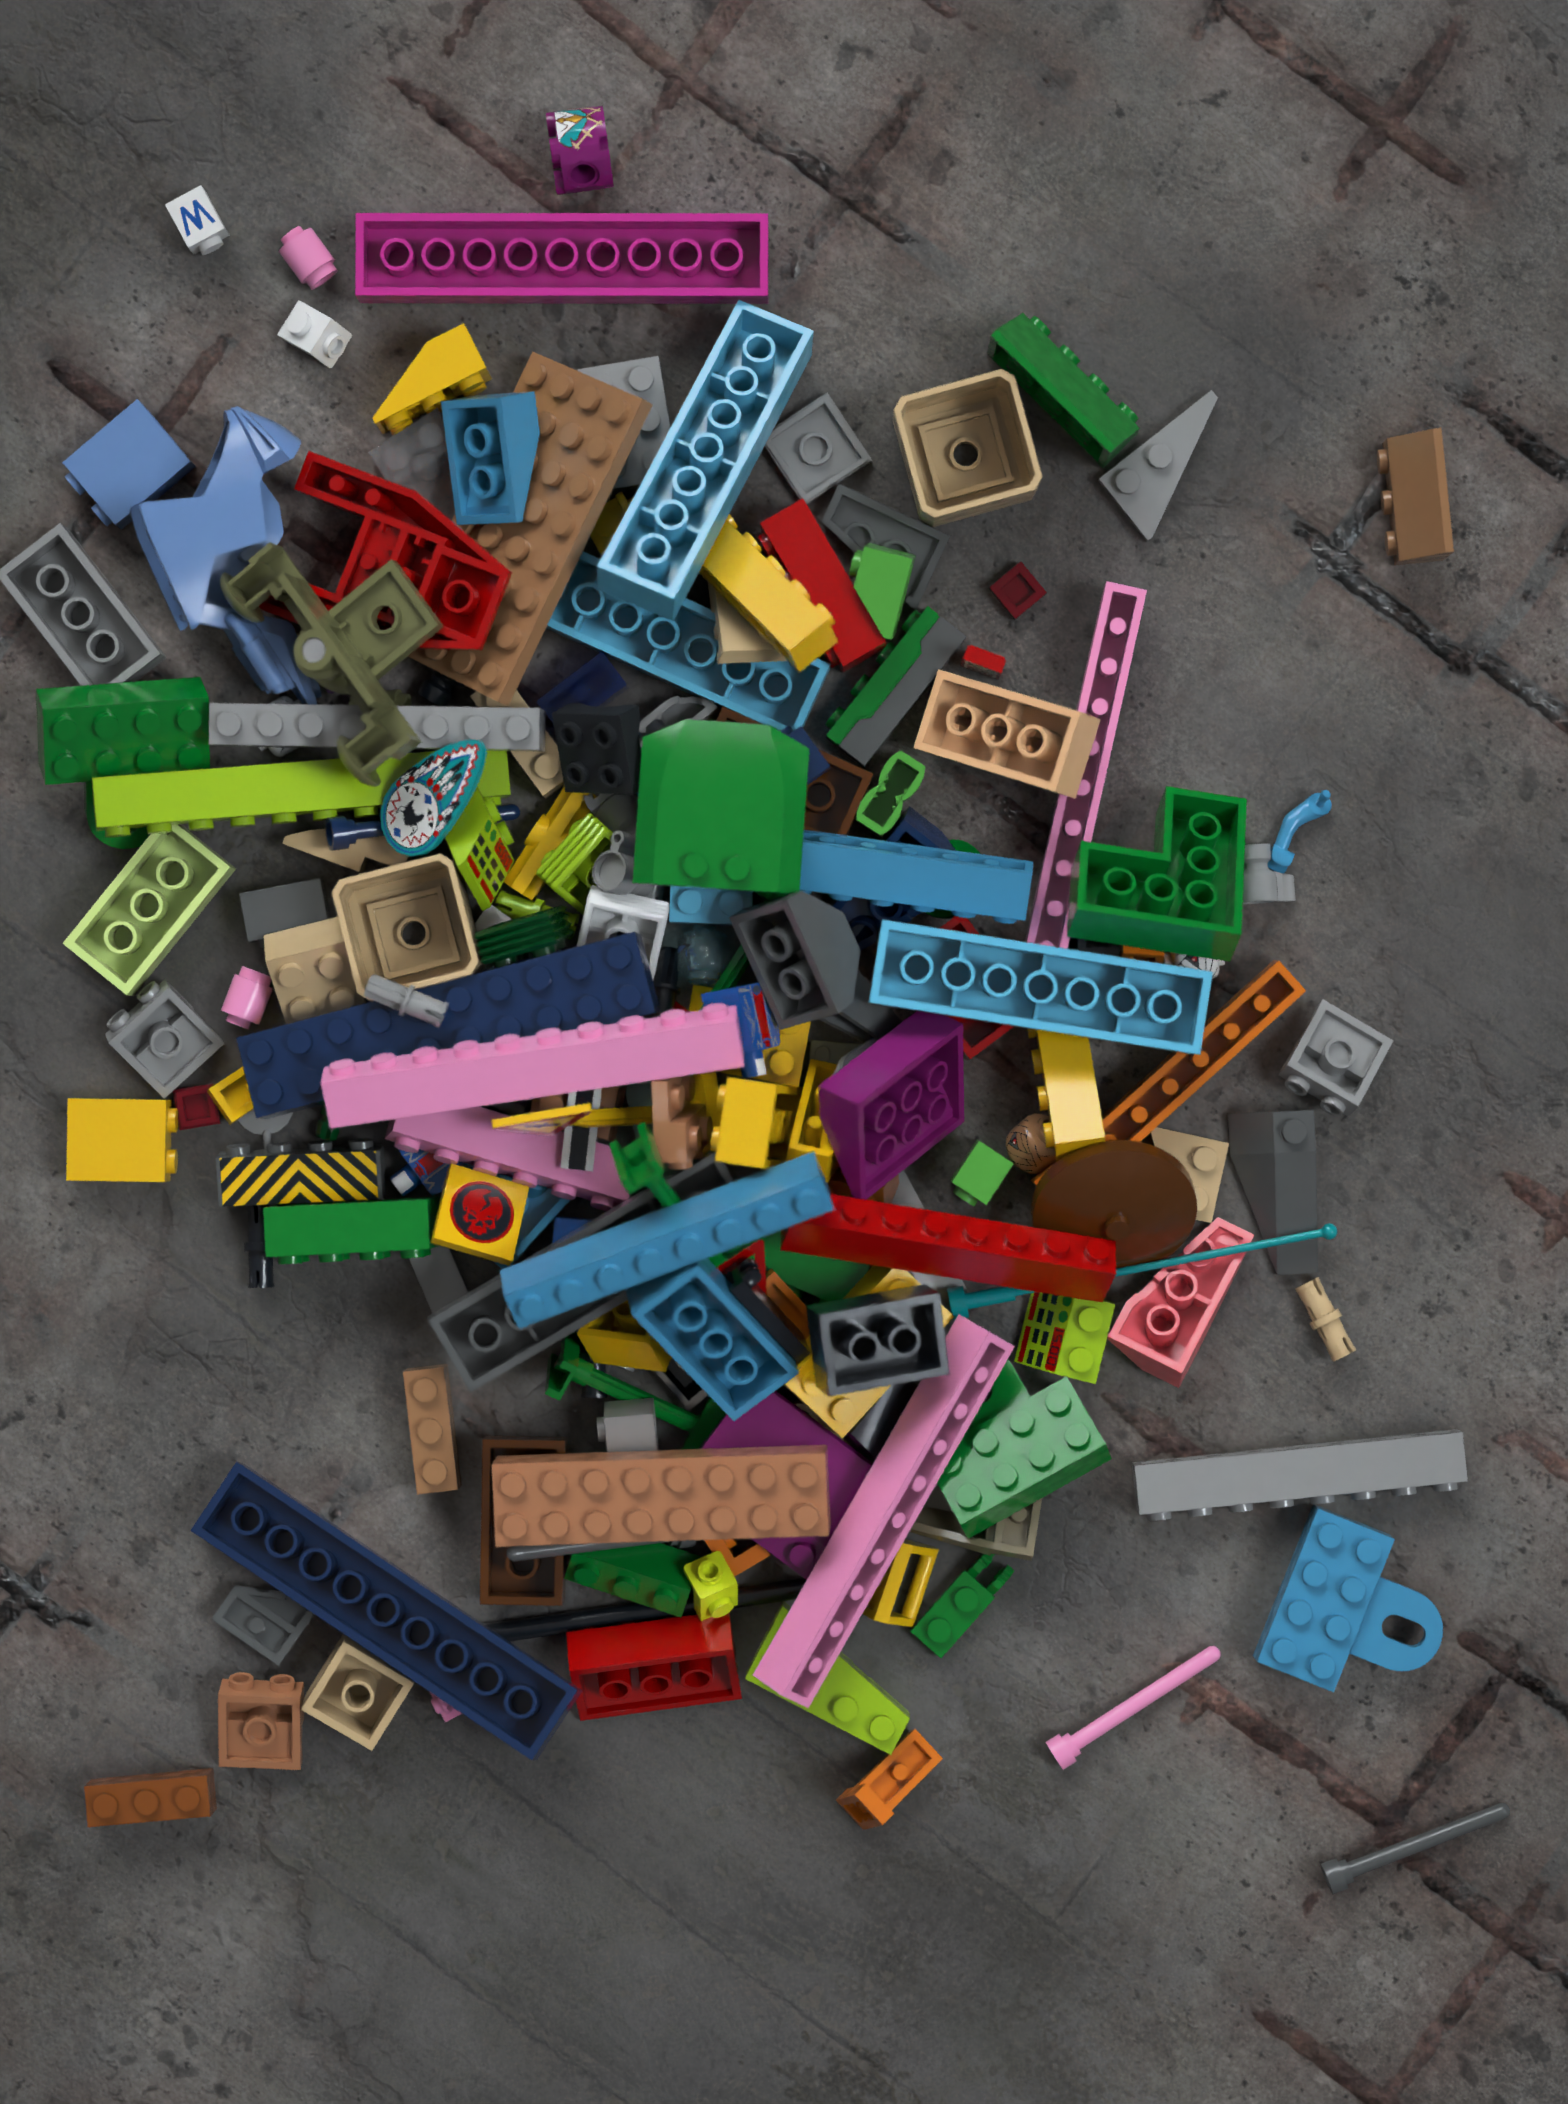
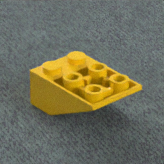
M464 323L427 341L373 416V420L382 434L390 431L392 435H397L414 425L412 419L424 413H427L428 417L441 413V401L452 400L462 394L464 397L474 396L487 389L485 383L492 380Z

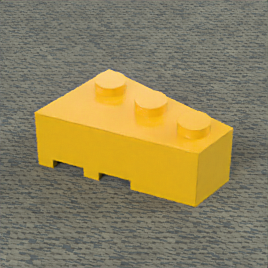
M810 1058L785 1162L814 1151L825 1180L828 1182L840 1165L820 1120L818 1092L819 1085L833 1075L837 1064Z

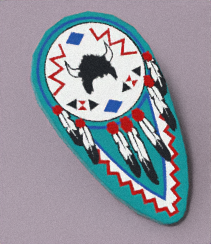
M475 739L462 740L446 745L408 769L391 785L384 796L380 815L381 828L386 841L396 852L410 857L426 855L438 847L451 831L469 803L482 775L487 755L486 746L482 741Z

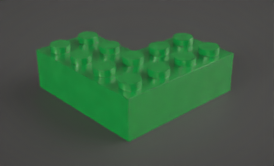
M1166 786L1155 817L1154 852L1081 841L1071 868L1067 937L1230 962L1242 935L1247 799Z

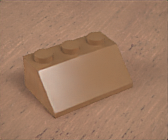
M1442 428L1387 438L1382 443L1383 449L1377 450L1379 475L1385 474L1387 490L1381 491V508L1383 515L1390 516L1391 531L1385 532L1387 556H1394V566L1443 561L1454 552Z

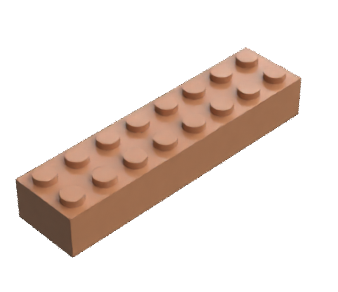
M827 1445L497 1456L492 1463L496 1547L829 1536L831 1528Z

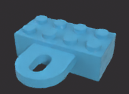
M1313 1504L1253 1657L1261 1664L1334 1692L1349 1654L1394 1671H1410L1425 1665L1434 1657L1441 1645L1443 1623L1439 1611L1425 1595L1381 1577L1395 1541L1390 1534ZM1398 1615L1420 1624L1424 1635L1419 1643L1408 1645L1384 1635L1382 1623L1386 1617Z

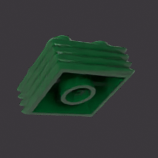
M560 905L494 924L476 932L473 938L477 940L475 946L480 948L478 952L482 956L480 962L483 964L493 962L494 969L527 959V952H532L534 959L566 948L565 939L571 937L574 933L573 930L569 929L572 923L567 921L570 916L565 913L567 907Z

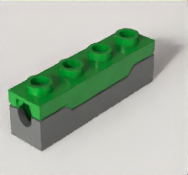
M929 606L926 607L922 614L916 609L901 627L906 634L897 646L891 641L887 644L875 660L881 665L871 678L864 674L850 693L856 698L849 707L844 710L839 706L825 723V726L830 729L826 739L835 746H838L840 750L863 768L867 766L936 677L938 669L942 670L966 640L967 636L943 617H939Z

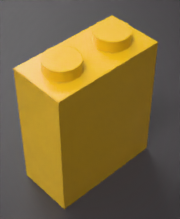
M68 1098L66 1181L169 1182L171 1174H176L178 1167L177 1149H171V1133H177L178 1109L172 1108V1100Z

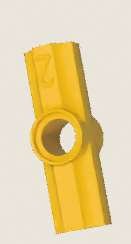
M565 787L562 788L548 813L543 814L526 838L524 842L526 846L504 880L505 884L528 899L534 900L545 885V882L536 875L543 857L563 842L569 835V829L574 822L583 819L591 812L584 800V795L588 796L589 793L565 792Z

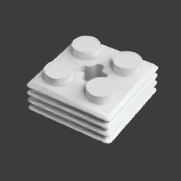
M592 885L586 900L577 947L619 936L618 932L626 934L631 932L639 933L642 936L652 979L654 980L670 903L630 893L617 895Z

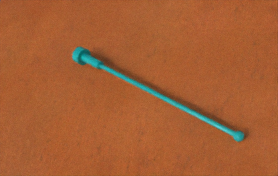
M1327 1223L1322 1229L1116 1268L1115 1277L1320 1237L1331 1240L1336 1237L1337 1228L1335 1225ZM963 1286L947 1288L950 1310L954 1316L953 1321L956 1320L958 1315L969 1318L968 1309L1015 1301V1296L1035 1293L1034 1291L1004 1286L964 1293Z

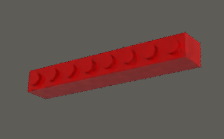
M830 1194L834 1210L781 1230L780 1250L1102 1303L1116 1276V1241L835 1194Z

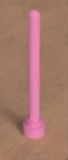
M1215 1646L1207 1647L1070 1736L1067 1733L1061 1737L1060 1734H1057L1045 1743L1063 1770L1077 1762L1075 1757L1081 1754L1080 1749L1218 1661L1221 1655L1220 1650Z

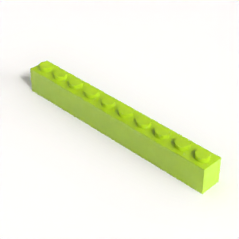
M435 751L408 753L400 760L389 758L375 769L381 780V784L378 786H368L357 780L346 769L341 759L92 778L96 831L105 830L106 837H123L131 835L130 828L147 827V834H161L172 832V825L188 824L189 831L214 829L213 822L230 820V827H248L255 825V818L271 817L272 824H286L297 822L296 815L313 814V821H324L327 818L338 817L337 812L354 811V817L356 818L378 816V809L382 807L384 796L391 785L408 769ZM487 751L484 769L477 786L483 798L486 800L492 797L496 806H501V799L508 798L511 795L507 751Z

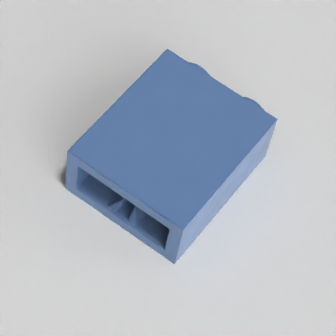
M138 399L62 462L70 471L64 477L80 495L87 491L96 502L91 509L106 526L113 522L121 530L132 521L129 512L131 506L147 501H156L196 467Z

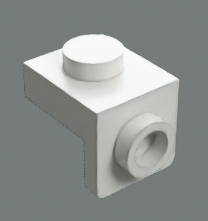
M298 300L277 334L283 340L311 355L328 368H332L352 337L350 332L332 318Z

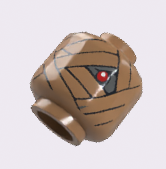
M1038 1113L1031 1114L1010 1130L1006 1137V1150L1011 1162L1020 1170L1029 1174H1039L1056 1161L1054 1147L1046 1148L1043 1123L1050 1122L1049 1116Z

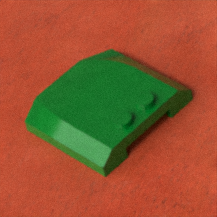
M685 719L642 738L632 883L774 894H792L800 891L810 749L774 727L763 724Z

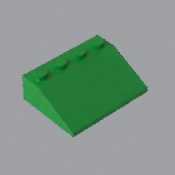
M1021 313L998 328L991 335L987 354L1004 371L1015 376L1016 383L1104 468L1138 434L1140 428L1135 423L1139 418L1123 402L1117 406L1106 395L1110 391L1106 384L1093 373L1088 377L1077 366L1080 363L1079 358L1066 345L1063 344L1058 348L1048 338L1051 331L1039 318L1033 316L1029 319L1024 313Z

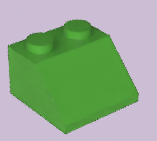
M867 543L863 551L858 549L857 552L855 551L849 576L856 577L854 588L883 638L892 640L896 635L916 555Z

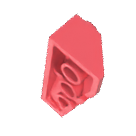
M1217 1217L1178 1256L1251 1243L1254 1234ZM1247 1252L1162 1268L1154 1275L1153 1280L1139 1293H1135L1126 1301L1107 1339L1141 1370L1179 1388Z

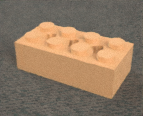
M938 669L913 748L1076 799L1101 719Z

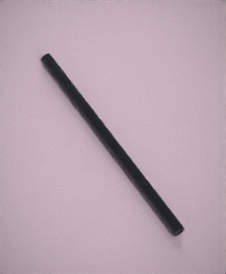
M805 1578L738 1587V1605L734 1606L733 1609L796 1600L807 1580ZM689 1594L682 1616L697 1614L694 1609L693 1594ZM628 1603L486 1624V1626L512 1642L566 1634V1632L580 1631L585 1628H602L629 1622L639 1623L678 1616L638 1603Z

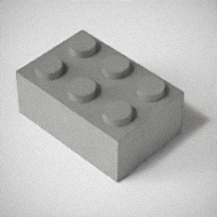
M659 356L577 369L581 373L653 404L610 495L618 494L621 491L623 493L633 492L639 489L671 428Z

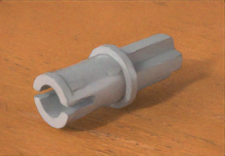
M372 975L369 978L364 991V995L367 998L398 1010L400 1016L403 1017L406 1013L433 1024L437 1028L440 1027L445 1017L443 1014L444 1012L446 1013L449 1006L447 1002L439 1001L415 991V986L413 985L407 988L378 975Z

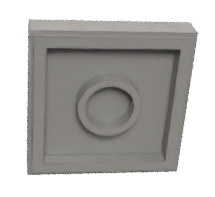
M828 392L775 426L764 446L799 500L803 498L807 505L872 463L871 457Z

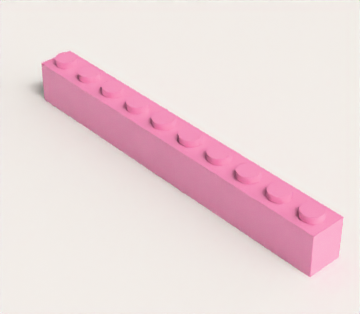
M1108 581L1104 585L1076 711L1101 719L1076 799L1061 794L1057 795L1025 939L1027 943L1068 949L1070 937H1067L1071 868L1080 842H1091L1147 590Z
M714 1003L703 1007L701 1011L685 1013L684 1010L675 1009L662 1013L660 1017L644 1019L642 1016H629L621 1019L619 1023L602 1025L600 1022H588L578 1026L577 1029L561 1031L558 1028H548L537 1032L534 1036L519 1038L518 1035L508 1034L496 1038L494 1042L478 1044L477 1041L468 1040L459 1042L453 1048L437 1050L435 1047H422L414 1050L412 1054L395 1056L393 1053H382L373 1056L368 1061L354 1062L351 1059H341L332 1062L328 1067H324L321 1086L331 1129L744 1067V1048L736 1005L727 1006L723 1003Z
M961 1315L957 1316L945 1337L949 1375L922 1379L753 1673L754 1677L781 1696L807 1708L812 1703L1015 1347Z

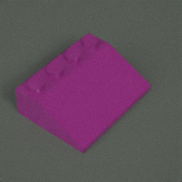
M916 1011L819 1085L820 1120L853 1198L868 1199L964 1123L962 1023L945 1015Z
M775 1390L735 1421L725 1413L698 1449L827 1445L831 1521L829 1536L751 1538L807 1580L873 1463Z

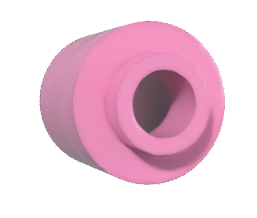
M298 226L282 237L281 242L283 246L279 253L302 284L307 283L311 290L318 288L337 273L338 270L333 265L335 259L312 228L303 230L301 226Z
M242 966L239 975L234 974L221 1011L228 1013L226 1021L249 1029L251 1022L259 1025L273 988L269 987L272 981L271 977Z

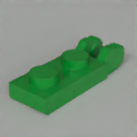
M982 1553L967 1571L963 1569L916 1622L914 1627L911 1628L910 1632L938 1657L942 1658L995 1599L994 1594L999 1591L1015 1570L1006 1565L995 1574L994 1579L987 1587H984L975 1579L992 1562L995 1554L986 1555Z

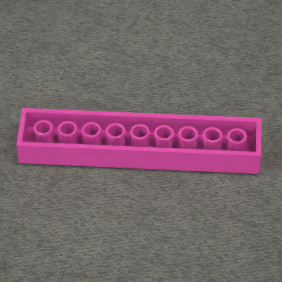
M356 213L355 296L360 303L737 304L738 300L749 304H769L768 213Z

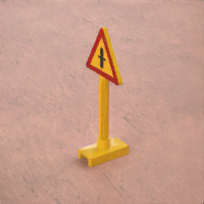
M716 1071L694 1074L695 1095L690 1103L706 1104V1116L712 1118L713 1129L715 1126L720 1127L722 1110L717 1109L719 1087ZM587 1103L491 1120L492 1129L552 1136L573 1125L592 1128L639 1125L643 1121L645 1124H653L652 1106L591 1109V1104ZM707 1141V1145L703 1148V1155L711 1150V1141Z

